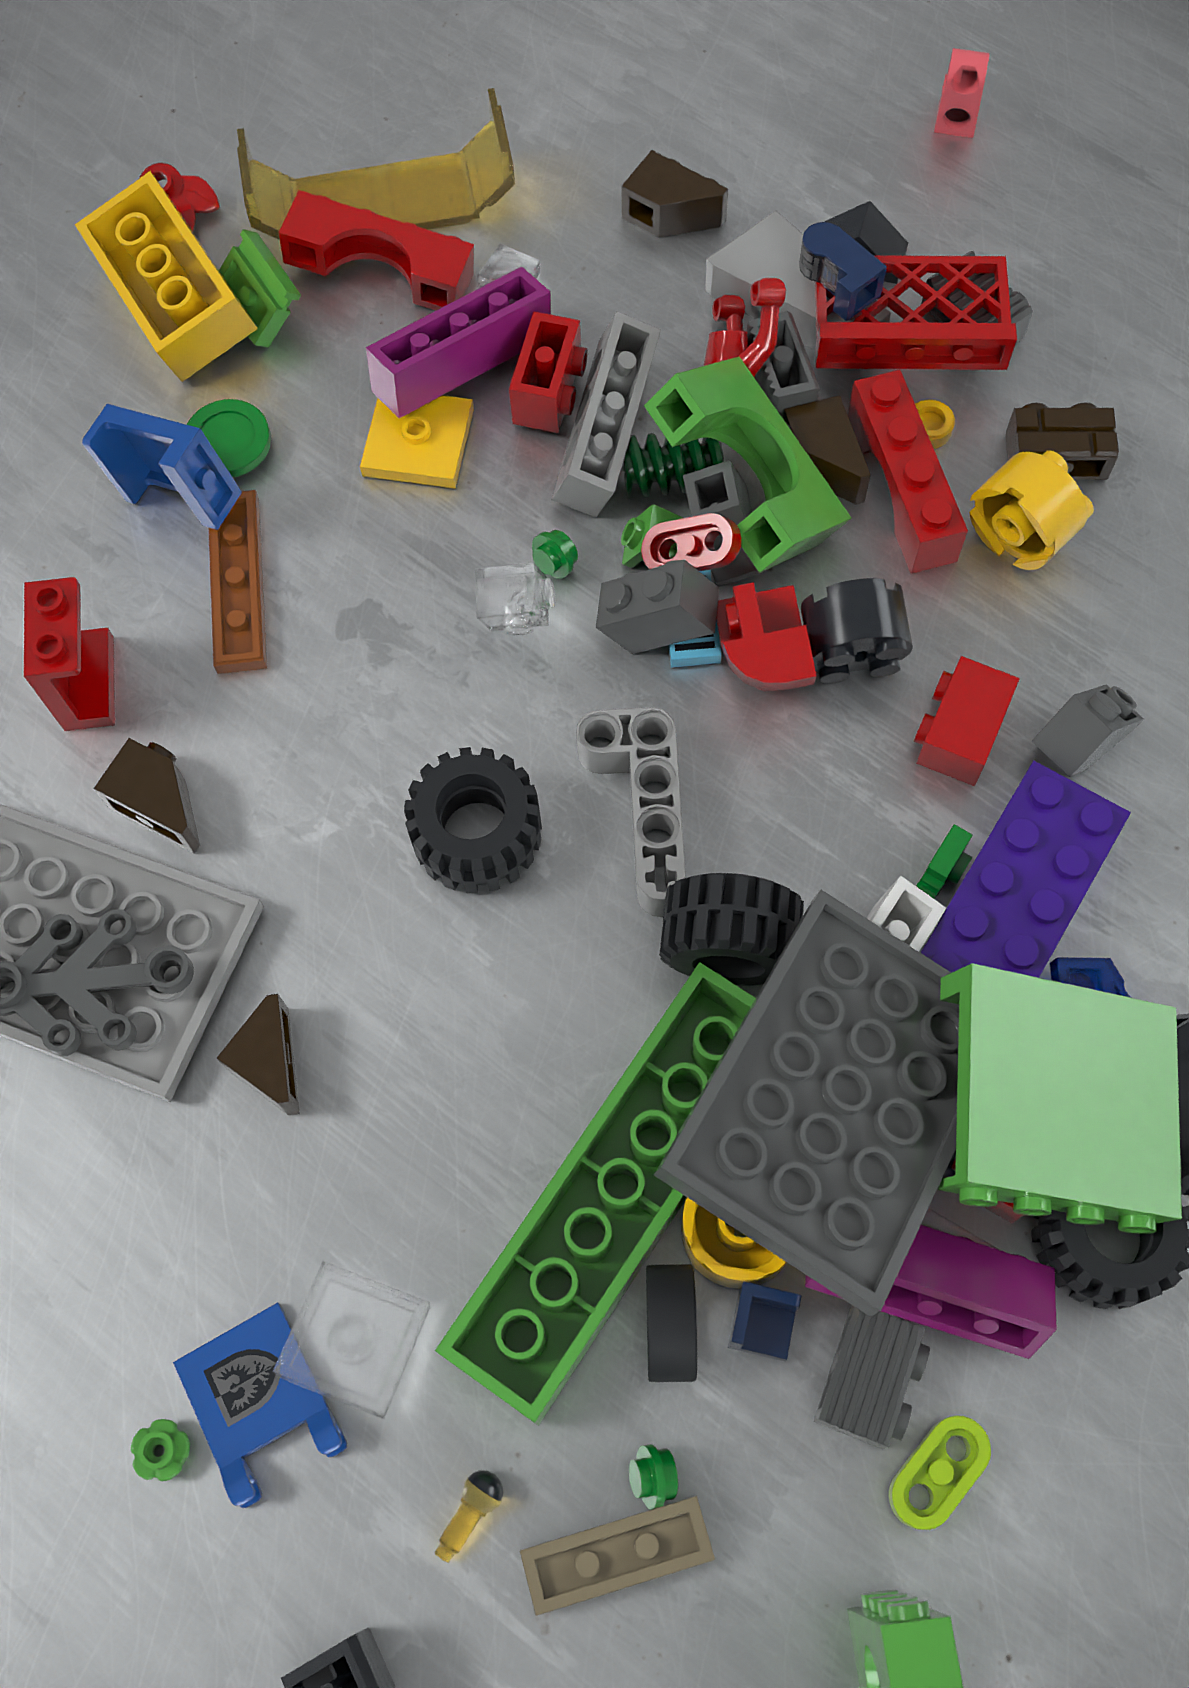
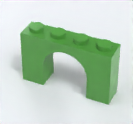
M740 356L676 373L644 405L672 447L699 438L716 439L735 450L752 468L764 491L765 501L737 526L741 533V547L759 573L819 546L852 519Z
M886 1590L861 1594L862 1606L847 1608L860 1688H964L951 1616L930 1609L928 1600L918 1601L917 1597H908L907 1593H898V1590Z

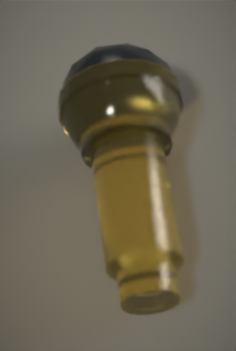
M479 1470L472 1473L464 1481L462 1497L460 1499L462 1503L440 1536L439 1545L434 1552L443 1561L449 1563L453 1556L461 1551L481 1517H485L501 1504L504 1491L501 1481L494 1473L488 1470Z

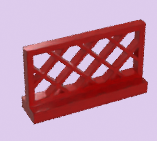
M874 255L887 266L886 273H892L901 281L889 291L883 287L878 300L867 310L863 309L853 316L855 320L852 322H827V316L833 312L835 296L821 282L815 281V369H1008L1017 342L1016 323H1011L1006 256ZM926 273H939L948 282L936 291L920 278ZM974 273H994L995 284L986 291H983L968 278ZM908 288L913 289L926 300L914 311L898 299ZM956 288H959L974 300L963 311L946 299ZM888 307L903 320L901 322H879L874 317ZM936 307L950 318L951 321L949 323H929L922 317ZM983 307L998 319V323H977L970 317Z

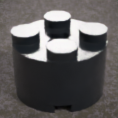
M863 578L849 580L826 587L827 597L815 603L813 594L803 600L800 606L803 625L807 627L815 670L819 673V679L822 683L841 682L850 677V672L869 670L870 675L874 677L895 674L901 669L899 661L907 657L913 649L903 590L898 583H895L892 590L886 588L885 579Z

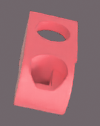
M957 48L952 49L948 73L945 74L934 133L974 137L989 53ZM958 108L966 110L970 117L962 122H954L949 120L945 113L950 109Z

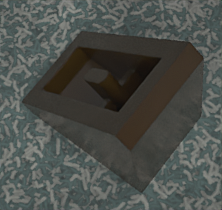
M278 993L267 995L216 1059L230 1073L287 1115L300 1114L289 1009Z

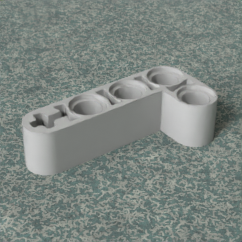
M652 707L589 712L577 724L576 740L579 761L585 769L592 773H630L637 899L639 905L646 913L656 917H663L666 891L658 892L656 889L655 867L665 866L666 888L669 885L675 884V881L686 878L677 739L674 720L664 710ZM652 734L661 737L664 741L656 745H647L641 742L640 739ZM597 737H604L612 741L611 744L602 748L593 747L588 744L589 741ZM656 781L664 784L667 789L655 794L645 791L642 787L648 782ZM659 829L667 832L671 838L662 843H654L649 841L645 834L651 830Z

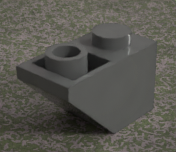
M731 460L683 475L691 517L715 513L731 519L738 525L752 513L746 483ZM722 534L717 536L714 541L715 551L722 545ZM740 547L738 555L730 564L721 568L711 569L718 587L761 574L742 547Z
M1106 684L1074 694L1036 735L1032 742L1069 777H1072L1091 767L1134 730L1144 718L1134 710L1137 704L1130 695L1116 686L1110 688Z

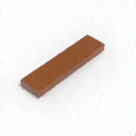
M256 490L242 491L218 530L209 528L213 666L217 674L267 669L259 498Z

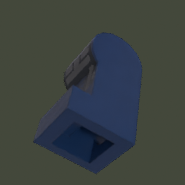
M815 223L804 231L799 260L800 271L809 280L821 282L835 296L833 311L847 322L881 296L887 269L885 264L833 223Z

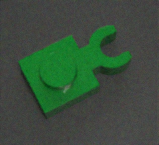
M954 824L916 887L935 899L947 880L957 885L973 858L965 853L973 834Z

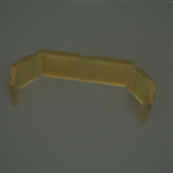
M488 89L491 120L460 152L294 179L252 159L244 128L237 129L239 142L237 152L242 189L251 227L279 239L278 232L298 190L314 195H323L334 201L359 209H368L376 214L401 222H410L427 230L465 224L472 219L480 218L479 213L486 206H493L515 185L512 155L501 105L497 103L495 89Z

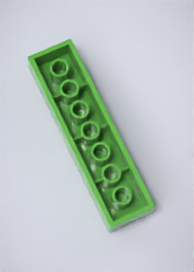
M700 962L435 1349V1352L538 1426L687 1198L654 1176L756 998Z

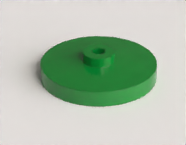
M223 399L209 403L200 408L187 423V425L202 430L232 477L244 475L255 469L265 459L271 446V432L265 416L257 407L242 400Z

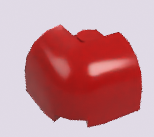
M754 582L733 586L732 598L718 600L716 620L722 650L730 669L745 684L762 691H785L814 685L817 675L807 627L801 623L794 585L756 592Z

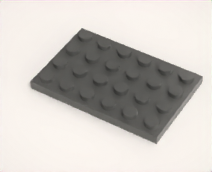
M820 890L812 899L654 1176L871 1317L880 1312L956 1150L959 1004L940 1001L941 978L951 972L828 893Z

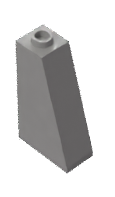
M776 210L706 259L705 291L716 299L723 295L740 296L745 303V314L756 319L760 318L761 306H753L751 303V285L762 278L780 279L785 284L786 297L783 306L779 309V313L786 311L792 313L803 344L815 350V281L804 277L799 267L803 234ZM875 300V301L872 302L870 305H868L866 308H864V310H867V309H868L871 305H873L877 300ZM885 308L874 318L879 322H889L891 313ZM834 311L827 316V322H846ZM852 317L847 322H852L855 318Z

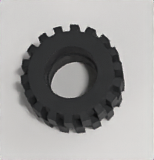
M471 747L459 748L460 756L451 758L448 752L437 756L439 765L434 768L427 763L420 770L423 781H412L408 789L411 800H405L404 813L407 819L405 824L420 865H425L427 874L435 881L442 877L444 886L454 891L459 883L464 884L466 893L478 894V885L487 884L489 892L500 889L499 880L505 877L510 884L520 878L518 867L521 865L528 869L534 861L533 850H539L541 843L540 830H542L538 795L534 784L530 785L529 774L523 767L515 770L514 759L503 754L497 760L495 759L493 749L482 747L480 755H472ZM468 804H489L504 814L499 826L488 835L480 838L463 839L445 830V825L450 816L459 808Z
M709 873L675 881V884L669 885L666 891L659 956H661L663 963L687 976L692 974L700 962L735 985L764 984L803 917L804 901L801 900L799 894L788 887L751 875Z
M1181 1186V1195H1182V1194L1186 1193V1191H1185V1190L1183 1189V1187ZM1189 1205L1182 1206V1219L1157 1223L1156 1232L1139 1233V1251L1134 1261L1129 1264L1115 1262L1103 1256L1088 1238L1085 1224H1075L1066 1221V1212L1052 1210L1050 1215L1032 1216L1039 1220L1038 1225L1031 1230L1032 1242H1041L1043 1249L1042 1252L1036 1255L1039 1263L1043 1265L1050 1264L1051 1267L1055 1268V1285L1058 1288L1065 1284L1072 1289L1069 1297L1080 1303L1090 1299L1093 1301V1307L1108 1309L1118 1306V1309L1131 1307L1162 1295L1163 1291L1173 1288L1182 1279L1179 1272L1189 1269V1253L1187 1252V1248H1189V1229L1187 1227Z

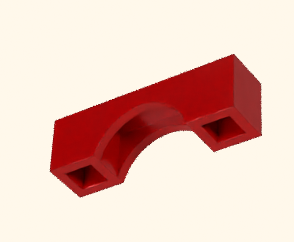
M298 190L278 232L283 263L327 276L340 265L360 259L381 261L396 268L406 278L412 291L413 304L432 310H438L465 296L474 275V244L463 241L456 236H446L421 228L410 222H401L376 214L368 209H359L334 201L323 195H314Z
M901 370L855 380L848 417L862 453L872 452L878 459L886 476L894 511V534L910 574L958 562L968 529Z

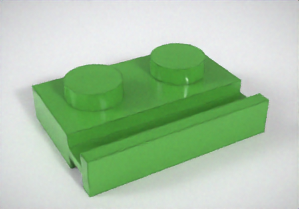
M243 229L240 233L243 239L239 247H232L219 271L258 328L249 335V338L254 345L269 348L291 313L288 306L292 300L298 301L301 294L257 232Z

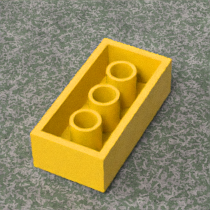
M151 171L75 224L156 353L181 382L258 329Z

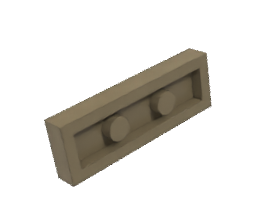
M697 1496L520 1550L536 1616L715 1560Z

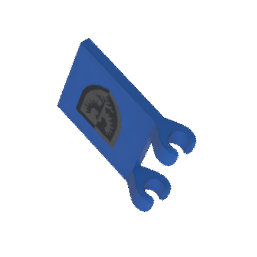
M278 1302L173 1362L219 1467L228 1498L235 1506L248 1508L262 1498L260 1486L244 1458L307 1422L313 1441L318 1451L329 1458L334 1457L347 1448V1440L332 1414L283 1308Z

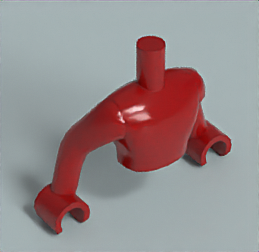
M762 278L751 285V303L753 306H761L760 329L757 337L749 346H747L748 332L743 330L742 322L745 314L744 300L737 295H723L714 300L712 308L713 318L715 321H725L727 330L715 331L709 334L704 366L740 356L753 377H755L777 345L779 309L783 306L786 297V287L783 281L777 278Z

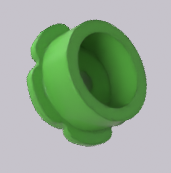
M158 1419L153 1421L149 1428H141L135 1434L130 1448L131 1453L135 1457L132 1462L133 1469L137 1475L145 1480L157 1478L163 1482L174 1478L181 1472L189 1456L190 1442L187 1434L177 1429V1424L168 1419ZM159 1444L165 1448L164 1454L160 1457L154 1453L155 1447Z

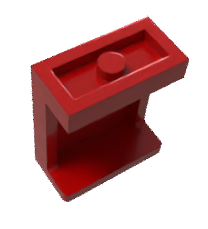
M75 577L24 582V677L64 731L115 726L114 636L108 627L81 630L80 584Z

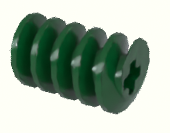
M649 433L646 437L644 448H641L636 436L631 435L623 460L627 499H630L633 484H638L643 496L649 497L652 483L657 482L663 496L669 494L671 483L674 480L677 481L682 494H687L683 475L724 462L721 442L712 438H703L702 443L696 439L672 447L665 437L663 447H661L656 435Z

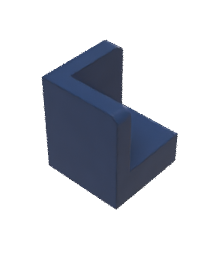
M743 1282L738 1292L728 1348L786 1361L795 1314L800 1308L802 1295Z

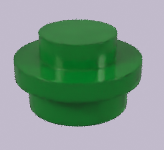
M552 530L551 532H541L532 541L533 560L541 572L558 579L564 578L572 572L573 564L578 559V552L568 535L560 530Z
M653 1444L641 1445L637 1451L636 1459L631 1460L629 1464V1481L632 1492L636 1498H642L645 1506L650 1510L662 1507L667 1500L675 1499L678 1492V1474L673 1455L667 1448L657 1450Z

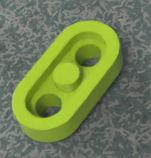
M951 1416L938 1421L930 1429L896 1473L889 1487L891 1509L903 1524L914 1529L930 1530L939 1527L949 1518L989 1463L991 1445L988 1435L982 1426L965 1416ZM952 1436L960 1438L966 1446L965 1456L960 1461L950 1458L946 1451L947 1441ZM916 1484L924 1486L929 1493V1502L921 1510L913 1507L909 1500L910 1489Z

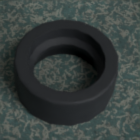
M692 1264L647 1265L649 1382H695L697 1379V1318L694 1267Z

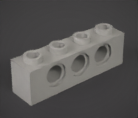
M616 311L598 342L551 500L596 518L614 494L661 329Z

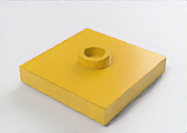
M442 395L409 414L398 418L377 398L360 464L362 476L456 489L474 412L473 399Z

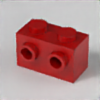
M533 312L509 387L512 422L514 425L559 433L564 415L571 416L576 400V387L573 386L575 377H583L588 359V348L581 347L580 320Z

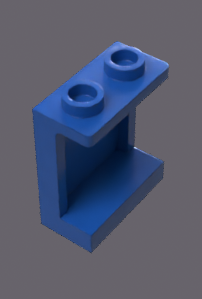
M106 404L82 439L83 446L126 502L136 504L150 485L179 492L202 526L218 530L242 493L200 428Z

